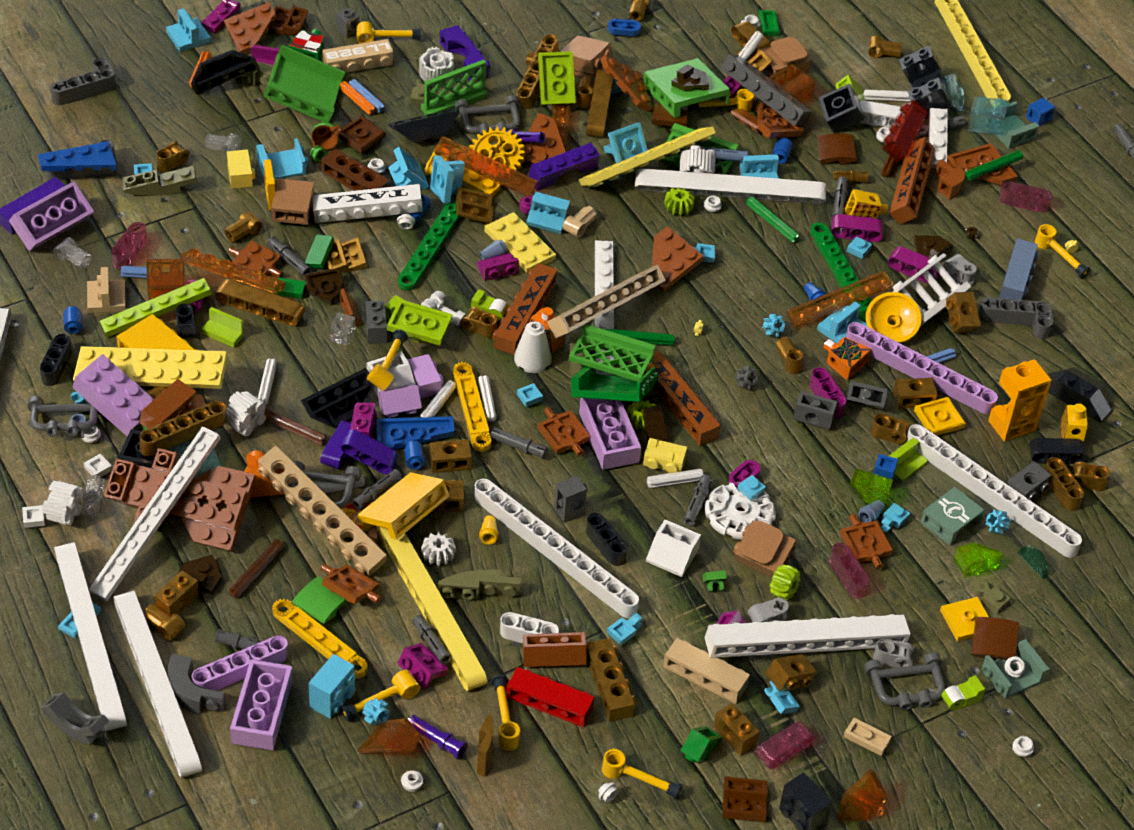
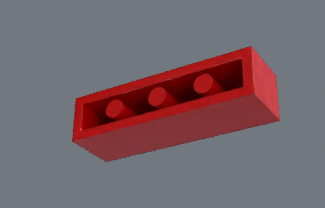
M517 667L507 684L506 696L508 699L580 727H584L593 710L594 696L571 688L566 684L555 682L548 677L532 673L527 669Z

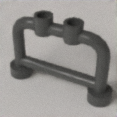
M515 95L506 98V105L469 107L468 101L460 99L455 103V109H458L460 112L462 125L469 133H480L482 136L483 130L488 133L490 127L493 131H495L497 126L499 129L505 127L506 130L518 128L520 125L518 112L520 102ZM511 111L514 122L511 124L499 122L496 125L490 126L483 123L478 127H473L469 124L467 115Z
M32 396L28 400L27 407L31 411L30 426L37 431H46L47 435L51 437L57 436L58 431H66L68 435L76 436L78 430H88L96 425L98 410L88 401L87 404L44 405L43 399L39 396ZM90 411L89 421L78 423L76 420H69L67 423H58L55 420H51L47 424L38 423L39 413Z
M292 461L312 481L346 484L342 500L335 504L340 509L348 505L355 481H359L362 474L359 468L354 466L347 467L345 476L304 472L305 465L302 462ZM289 483L288 486L294 488L296 483ZM303 497V498H302L303 501H310V500H311V499L308 498V497ZM317 510L321 515L325 513L324 510Z
M936 652L929 653L924 657V665L882 670L879 660H871L864 665L866 674L872 676L879 699L887 705H899L903 711L911 709L912 703H919L921 708L930 707L932 701L940 699L942 693L946 690L939 668L942 661L939 653ZM927 672L933 673L937 691L931 693L921 691L915 695L903 693L897 697H889L885 693L881 678Z

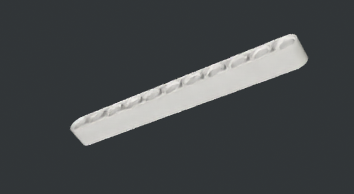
M638 169L635 175V189L640 191L667 193L671 191V188L677 189L679 187L680 189L686 188V191H691L692 195L745 199L754 197L759 200L813 204L826 202V183L817 181L655 169Z
M917 424L910 426L906 442L913 437L919 441L917 452L931 464L999 511L1007 512V516L1065 557L1073 558L1077 556L1082 543V538L1077 532L923 426Z
M477 480L475 483L474 499L480 506L621 616L631 618L637 613L639 597L636 593L490 480Z
M75 542L54 547L100 714H104L109 720L104 725L105 731L127 726Z
M134 591L114 596L113 599L117 613L178 774L182 778L202 772L198 754Z

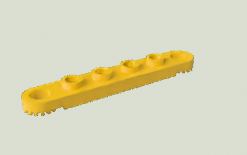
M458 362L453 368V375L471 444L476 451L485 452L491 447V437L475 376L469 363ZM459 370H466L467 373L465 372V374H464V373L462 374V373H460V372H458V371H459ZM484 440L486 441V444L484 443V445H481L480 443L478 444L477 441Z
M279 599V601L273 604L274 617L328 660L335 654L353 665L362 666V669L355 671L356 678H362L366 675L367 662L365 659L358 656L354 650L299 607L293 605L288 599ZM280 607H286L288 608V611L280 613V611L278 612V609Z

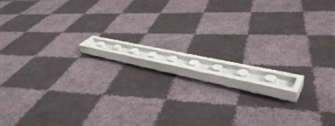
M595 240L596 296L613 287V241ZM614 309L595 318V327L614 329ZM610 355V356H607L606 358H607L608 360H612V359H614V356H613V355ZM599 358L595 359V362L600 363L603 362V360ZM596 369V374H601V375H614V374H611V373H608V372H605V371H601V370Z
M205 427L200 429L88 589L90 593L105 601L109 600L221 439L219 434Z

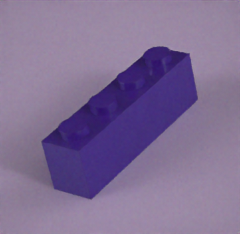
M54 177L0 208V225L13 235L16 231L9 220L15 213L66 185Z

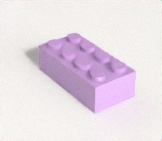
M73 181L15 213L9 222L28 251H31L88 219L94 210Z
M104 354L100 355L75 377L72 387L126 436H128L131 429L139 431L142 428V424L139 423L141 412L154 400Z
M580 398L579 414L586 431L590 434V441L602 470L639 463L641 446L622 401Z
M250 660L230 727L232 744L268 750L274 749L293 682L292 666Z

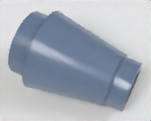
M501 239L499 241L495 240L479 253L482 260L505 255L508 250Z
M876 500L860 508L858 513L859 520L867 523L876 521L885 508L883 502Z

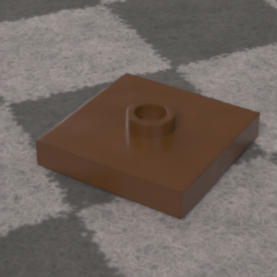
M362 116L343 127L339 134V139L360 153H363L386 137L385 131Z

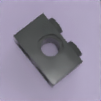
M365 301L368 344L387 343L384 301Z
M850 381L846 402L883 410L888 389Z
M801 391L796 402L793 419L830 430L838 401Z
M1032 462L1010 478L1007 485L1030 501H1033L1039 493L1047 491L1050 486L1051 474L1036 462Z
M578 476L556 484L554 509L564 523L585 514L588 489Z

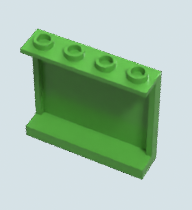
M282 45L276 56L263 97L328 123L334 112L335 100L345 72Z
M699 58L644 72V84L647 90L674 118L680 117V107L720 97L726 104H729V97L731 96L729 87ZM688 64L706 72L709 90L692 88V91H683L671 86V80L677 77L679 69Z

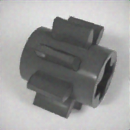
M750 366L738 369L735 377L738 382L737 386L748 390L751 389V386H757L756 383L759 378L756 373L757 369H752Z

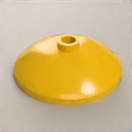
M898 292L881 294L874 298L867 308V327L898 343H904L913 338L920 328V309L916 302L905 294ZM893 321V322H895L896 324H895V325H891L889 322Z

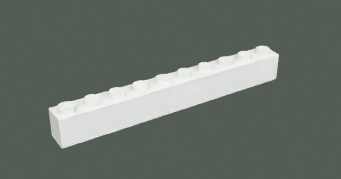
M904 615L853 616L850 618L714 624L708 626L705 642L710 658L872 649L876 648L877 642L883 638L907 642L910 637V631Z

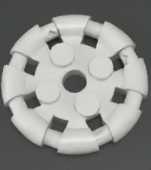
M729 483L726 486L721 485L714 489L705 504L706 518L711 521L710 525L724 536L726 534L730 535L732 539L737 540L743 539L742 533L746 525L750 526L752 520L762 521L772 526V522L776 517L775 505L770 501V496L766 492L750 501L737 490L733 483ZM742 507L745 511H738L736 508ZM731 524L733 526H736V528L729 527V525Z

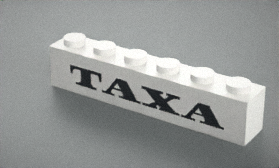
M420 184L313 195L315 223L423 212Z

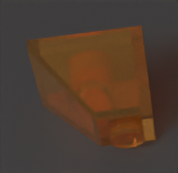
M407 718L386 720L383 724H379L357 751L359 753H409L417 747L416 743L421 739V735Z
M872 769L868 770L843 794L837 816L839 820L871 821L876 815L881 816L886 810L887 794Z

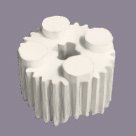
M437 47L428 48L427 52L420 58L419 74L421 79L426 81L452 72L454 67L452 53L440 51Z
M691 146V149L681 151L680 171L714 174L715 151L702 150L700 146Z
M237 391L236 394L230 397L229 401L231 404L226 409L225 423L240 434L249 436L252 430L257 427V424L262 425L266 419L264 415L265 404L248 391L242 393Z
M53 481L48 489L52 492L49 494L48 500H44L42 513L46 514L47 520L71 526L74 516L80 515L82 505L79 504V501L82 498L84 489L65 482Z

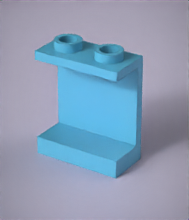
M298 138L294 139L293 150L266 154L263 144L256 145L257 160L263 178L264 161L271 159L274 179L306 175V167H309L307 156L304 157V147L299 144Z

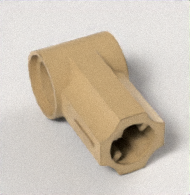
M584 207L574 217L568 216L562 228L579 238L585 232L586 227L596 219L597 214L592 207Z

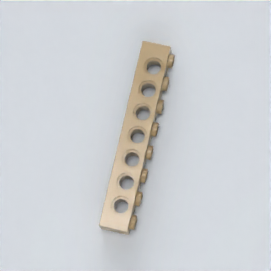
M657 264L547 321L554 337H560L666 280Z
M276 445L258 460L259 473L264 478L268 477L272 481L273 487L278 492L282 491L286 495L287 501L291 505L295 504L300 509L301 515L305 519L309 518L313 522L314 528L320 533L323 532L327 536L328 542L334 547L337 546L341 550L342 556L355 564L354 566L357 571L370 577L386 562V554ZM277 469L284 470L281 474H277L274 471ZM292 482L298 484L294 488L288 486V484ZM304 496H309L312 498L310 501L302 500ZM317 510L325 511L323 515H318L315 512ZM336 523L339 525V527L336 529H332L329 527V525ZM346 537H351L353 541L347 543L344 542L343 539ZM359 551H365L367 555L361 557L357 555V553Z

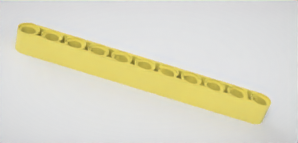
M935 0L936 6L992 108L996 109L1009 104L1011 95L959 1Z
M376 526L380 540L429 625L433 626L435 634L451 654L450 664L464 689L469 691L487 684V677L481 664L406 533L396 540L390 537L388 528Z

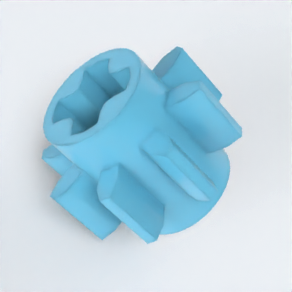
M770 314L769 318H764L762 328L766 331V335L779 337V333L785 332L786 323L782 320L783 316Z
M994 509L992 513L987 515L985 525L990 527V532L1002 535L1003 531L1009 529L1011 519L1006 517L1007 512Z
M376 698L368 701L363 708V714L366 715L364 720L370 725L375 724L378 726V724H383L389 717L388 704L382 699L378 700Z

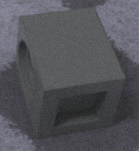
M350 8L336 14V30L345 38L357 33L359 15Z

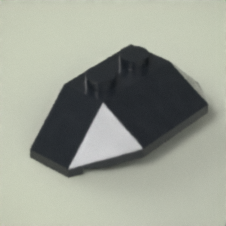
M230 50L201 62L191 85L197 95L256 71L260 67L255 57Z
M451 108L389 123V127L408 140L415 142V144L425 142V139L428 138L432 140L442 138L441 135L448 133L460 112L458 109Z
M1074 367L1047 373L1051 379L1048 390L1049 394L1068 405H1084L1087 416L1100 423L1110 414L1111 407L1106 385Z
M367 368L302 399L301 402L309 417L332 428L338 426L342 420L348 421L353 418L355 404L369 403L375 387L374 384L367 380L369 375Z

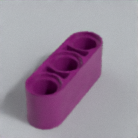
M837 214L832 218L831 233L836 238L854 240L857 236L867 242H879L883 238V222L876 218Z
M900 246L889 257L888 265L892 269L912 277L929 264L927 261L930 258ZM934 267L928 270L936 280L939 276L938 271ZM922 275L917 278L922 282L928 283Z
M821 367L813 369L810 389L814 395L838 401L834 418H841L844 415L846 397L826 369Z

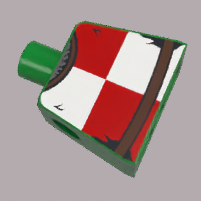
M317 29L312 30V32L303 30L288 44V48L320 61L322 50H324V37Z

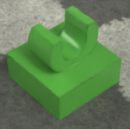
M726 570L702 574L703 583L709 582L707 585L709 592L713 591V583L718 584L719 591L723 590L724 584L722 581L727 579Z

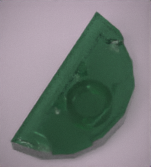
M1031 545L1019 549L1017 553L1042 579L1049 576L1048 564L1042 551Z

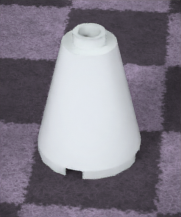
M530 322L526 325L515 351L514 361L516 366L524 368L525 372L538 373L544 371L548 365L550 366L552 355L544 326L539 322Z

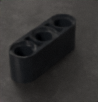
M58 334L54 337L40 364L41 381L46 386H53L58 383L72 355L71 339L67 334Z
M1035 438L1029 442L1031 459L1038 464H1046L1048 459L1053 457L1061 459L1064 464H1075L1076 462H1084L1087 459L1084 442L1081 439Z
M591 513L587 517V536L612 565H623L627 555L626 542L602 514Z

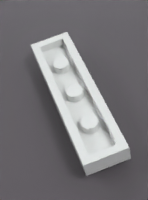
M930 108L929 142L935 148L930 168H936L937 162L942 159L947 162V109Z

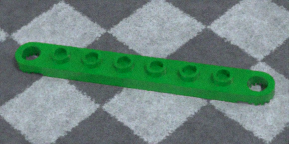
M456 194L451 196L450 203H446L399 275L398 287L401 290L411 291L416 287V284L420 281L461 216L456 214ZM408 280L411 283H403V281Z
M820 222L812 224L810 234L850 305L854 302L861 305L858 317L866 323V311L871 303L870 298L828 226Z

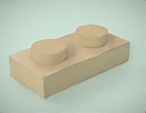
M853 718L843 737L882 756L892 736Z

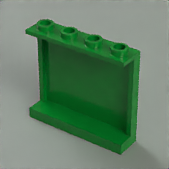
M584 366L571 378V397L639 402L658 383V372H656V367H652L637 382L616 375L596 374L595 368Z

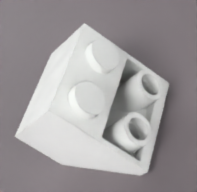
M402 351L396 353L388 370L394 375V378L385 390L416 385L410 364ZM386 357L367 362L369 373L377 364L382 366ZM376 386L374 387V391H375V393H376L377 396H378L377 391H382V390H380V389H379L378 387H376Z
M664 520L655 535L646 562L682 577L699 550L701 534Z

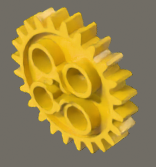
M498 126L495 131L490 127L488 133L483 130L482 136L477 134L478 140L472 139L474 145H469L471 151L468 152V155L470 157L469 162L472 163V169H475L477 173H481L483 176L487 175L489 179L494 177L495 181L498 180V177H501L504 181L505 175L511 178L510 173L517 174L516 168L521 169L520 163H524L525 151L523 150L525 148L522 144V139H518L517 133L512 135V130L506 132L505 127L502 131H499ZM494 141L498 142V143L495 144V145L490 144L491 142H494ZM508 149H511V150H512V151L509 152V153L505 152V151L508 150ZM484 155H487V156H488V157L485 158V159L481 158V157L484 156ZM498 163H503L502 166H496Z

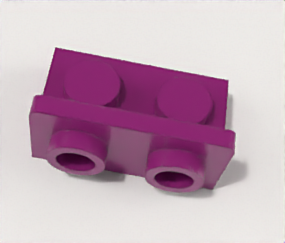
M509 253L477 261V268L484 281L519 273L518 258H513L512 254Z
M375 403L355 404L350 430H357L374 439L376 419H378Z
M422 643L405 647L398 661V665L403 670H409L423 689L428 688L432 679L444 676L448 671V668L442 665L438 658Z

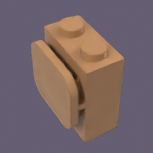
M582 36L575 37L560 51H573L574 75L579 77L586 75L595 78L597 70L604 71L601 58L604 55L610 58L613 57L610 42Z
M786 37L775 40L771 43V47L761 49L772 60V63L764 71L774 83L809 73L811 59L807 56L806 50L796 38Z
M278 178L271 207L272 221L308 225L313 209L314 182Z
M752 520L750 526L746 525L742 533L744 537L741 542L736 543L733 553L735 554V561L769 577H773L774 572L779 566L787 565L796 548V540L784 535L776 527L762 521Z

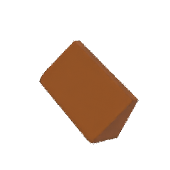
M744 109L731 111L735 120L759 135L763 134L757 128L756 116Z
M344 288L341 289L340 302L349 326L351 328L362 326L364 323L354 298Z

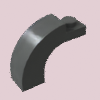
M172 654L168 664V678L178 704L186 710L197 714L201 713L202 707L212 711H223L225 707V693L200 688L193 684L190 680L193 673L192 657Z
M64 692L55 694L40 708L61 731L81 743L91 744L105 730L104 725L109 722L104 714L98 716L85 714L73 704Z

